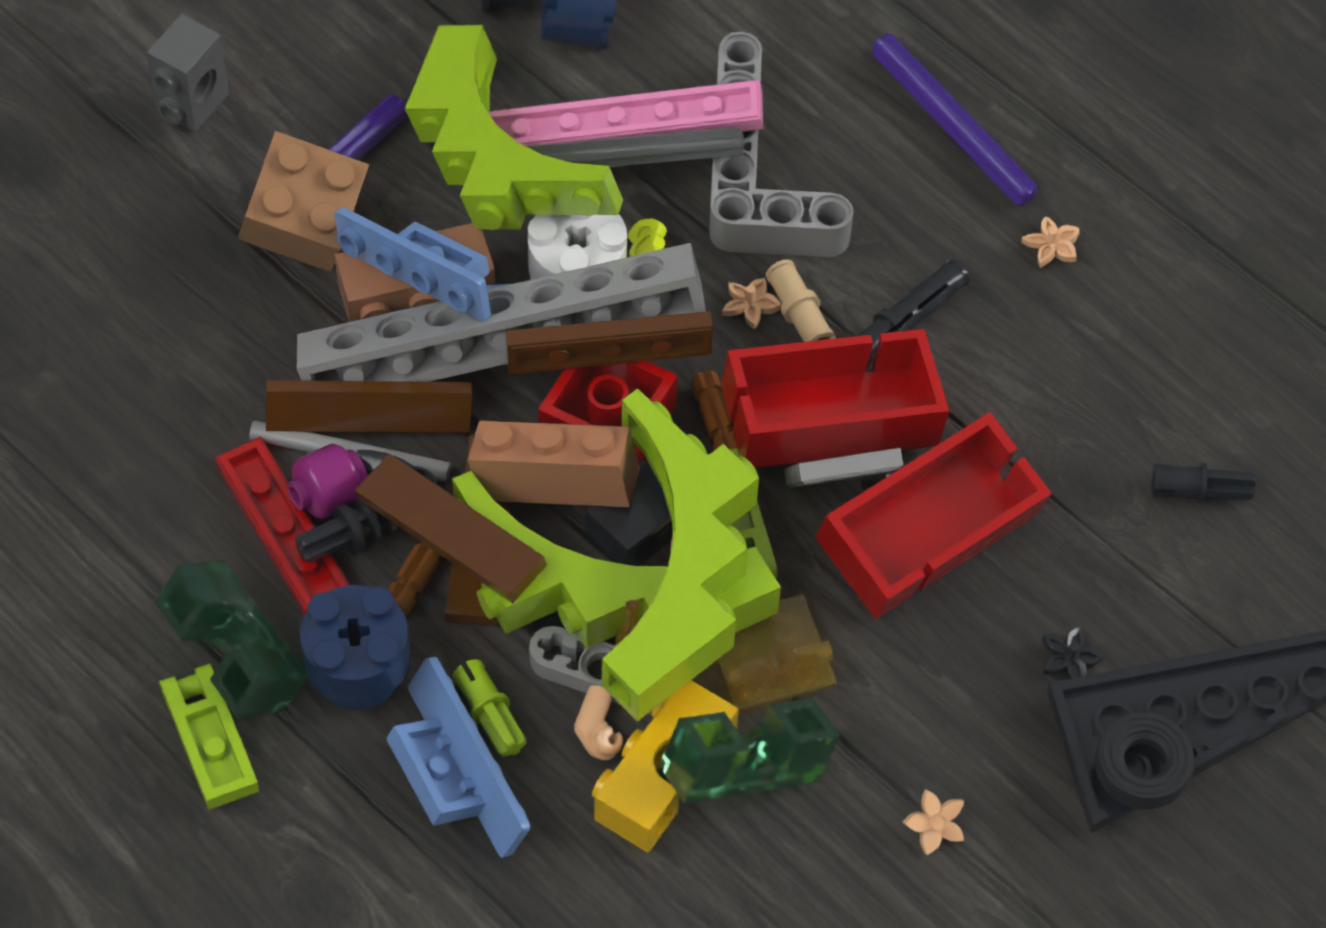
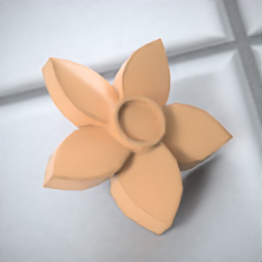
M1046 216L1041 222V233H1033L1022 237V243L1031 248H1040L1037 256L1040 268L1051 262L1055 256L1063 262H1076V251L1073 243L1078 238L1080 228L1064 225L1058 229L1056 224Z
M765 278L756 279L747 287L728 282L729 294L734 300L725 305L722 310V316H735L744 312L746 323L753 329H756L761 320V314H773L781 310V302L774 295L767 293Z
M925 789L921 800L923 812L917 811L909 814L903 820V823L912 830L920 832L919 841L924 853L928 855L939 847L942 837L949 841H964L962 830L951 821L960 813L964 800L952 799L940 805L937 796Z

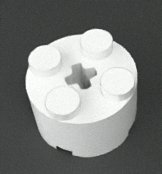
M619 214L592 216L535 215L529 222L528 268L530 280L627 258V229Z

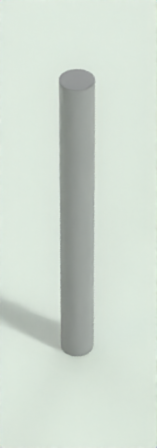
M257 420L252 422L250 428V440L261 437L264 443L310 453L326 445L336 444L342 446L346 451L349 449L355 452L358 450H374L397 456L413 466L427 469L434 475L436 480L448 482L451 472V462L312 432L266 431V422Z

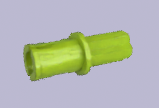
M473 659L466 662L475 678L474 681L469 679L462 665H460L453 672L452 679L458 685L471 707L470 717L476 724H481L500 756L517 755L526 744V737L508 708L510 705L508 696L498 692L481 660Z

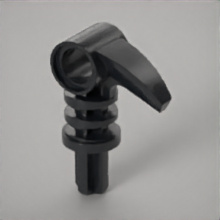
M358 450L356 452L362 460L367 474H370L388 455V453L374 450ZM394 456L437 485V481L430 471L422 467L413 466L407 461ZM358 499L354 502V509L344 503L334 507L333 520L298 535L295 538V544L302 560L312 563L345 547L354 555L363 552L366 548L365 538L371 543H376L381 540V531L388 536L396 534L397 529L405 533L408 532Z

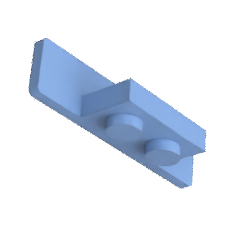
M344 207L334 212L338 244L350 257H356L379 269L385 275L393 276L414 287L419 292L428 294L451 306L456 311L465 313L481 322H484L491 316L486 281L484 279L490 273L486 256L416 221L396 234Z
M437 657L426 658L408 685L409 693L424 720L394 726L386 740L433 826L478 816L498 855L501 858L512 856L530 830V823L527 820L526 813L523 807L518 804L502 775L499 764L493 759L478 732L475 721L469 716L455 691L451 678L445 673Z

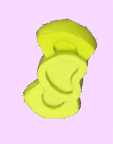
M652 218L639 220L628 232V238L633 243L629 252L630 257L664 249V237L667 232L665 225Z

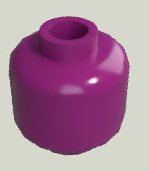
M329 444L299 457L292 466V481L287 483V489L297 509H306L313 517L323 520L332 517L333 508L344 503L351 508L354 507L355 500H358L355 489L366 479L367 472L362 460L354 450L349 449L346 451L340 445Z

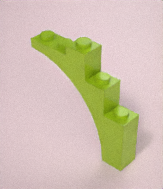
M483 25L438 26L405 110L420 142L435 143L432 153L447 185L463 186L460 197L475 229H521L526 215H618L623 198L609 166L572 163L542 155L516 142L495 124L490 114V83L497 58Z
M636 389L622 400L621 427H630L634 444L645 455L663 489L672 521L673 544L669 566L654 601L632 632L602 659V686L636 721H639L734 647L736 617L727 602L718 596L746 575L747 544L743 536L731 524L757 505L759 477L749 460L743 456L737 457L724 444L707 455V451L700 440L692 434L686 435L673 423L667 409L660 402H651L639 389Z
M472 471L452 479L454 497L543 555L547 563L543 571L513 604L483 583L482 588L477 590V597L485 615L489 619L496 617L506 634L558 610L560 619L569 634L577 633L585 648L588 649L634 628L654 601L668 566H632L598 560L555 545L521 525L496 503ZM756 547L749 548L747 551L746 575L718 596L727 602L735 614V633L778 613L781 586Z

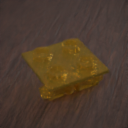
M804 594L779 600L777 614L736 632L734 647L717 659L733 705L739 709L738 712L837 685L829 661H833L830 643L828 640L821 642Z

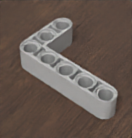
M733 32L722 39L718 55L717 85L760 80L761 83L762 47L755 36L745 32ZM758 130L742 131L744 136V151L742 155L713 158L709 236L714 246L728 252L815 257L838 256L848 248L851 237L853 208L847 198L840 194L826 192L756 189Z

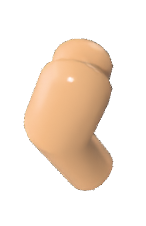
M592 685L588 688L574 724V731L590 756L599 760H610L620 752L623 745L621 733H614L612 731L613 728L605 721L613 696L604 687Z

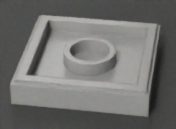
M901 448L799 463L784 468L786 486L794 488L884 474L901 469L903 459Z

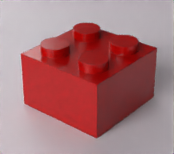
M648 361L564 369L538 408V423L622 426V400L636 389H639L651 402H660L671 416L676 409L678 375ZM634 444L639 462L644 459L645 455Z

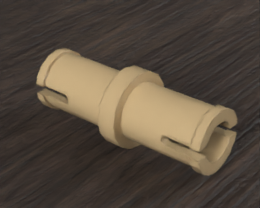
M787 259L773 264L766 272V279L772 285L782 303L781 313L785 320L794 324L804 342L836 339L833 330L830 329L819 310L820 300L813 290L807 289L796 270L794 262Z

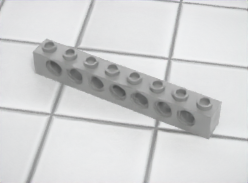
M687 243L489 289L487 293L491 316L484 322L465 313H460L442 301L300 333L297 334V371L301 381L430 382L507 364V330L706 312L702 283L692 245Z

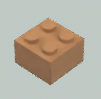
M275 131L237 239L331 272L335 263L334 254L339 253L341 249L337 241L338 232L334 212L341 207L352 212L354 211L369 164Z

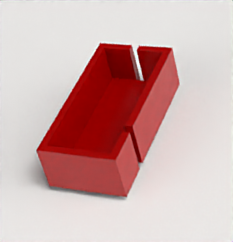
M917 329L881 333L871 368L872 372H866L873 345L871 335L728 350L720 387L730 423H734L732 432L739 456L745 457L754 468L831 459L896 448L909 450L935 447L940 444L949 408L925 330Z
M991 412L826 515L815 539L875 620L911 598L917 588L920 591L1037 516L1051 496V491L1025 457L1016 461L1005 480L1000 476L999 473L1004 471L1018 448Z

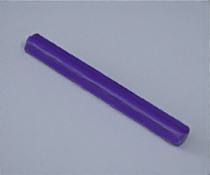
M886 33L873 43L872 53L876 59L1016 205L1023 206L1036 196L1037 184L894 35Z

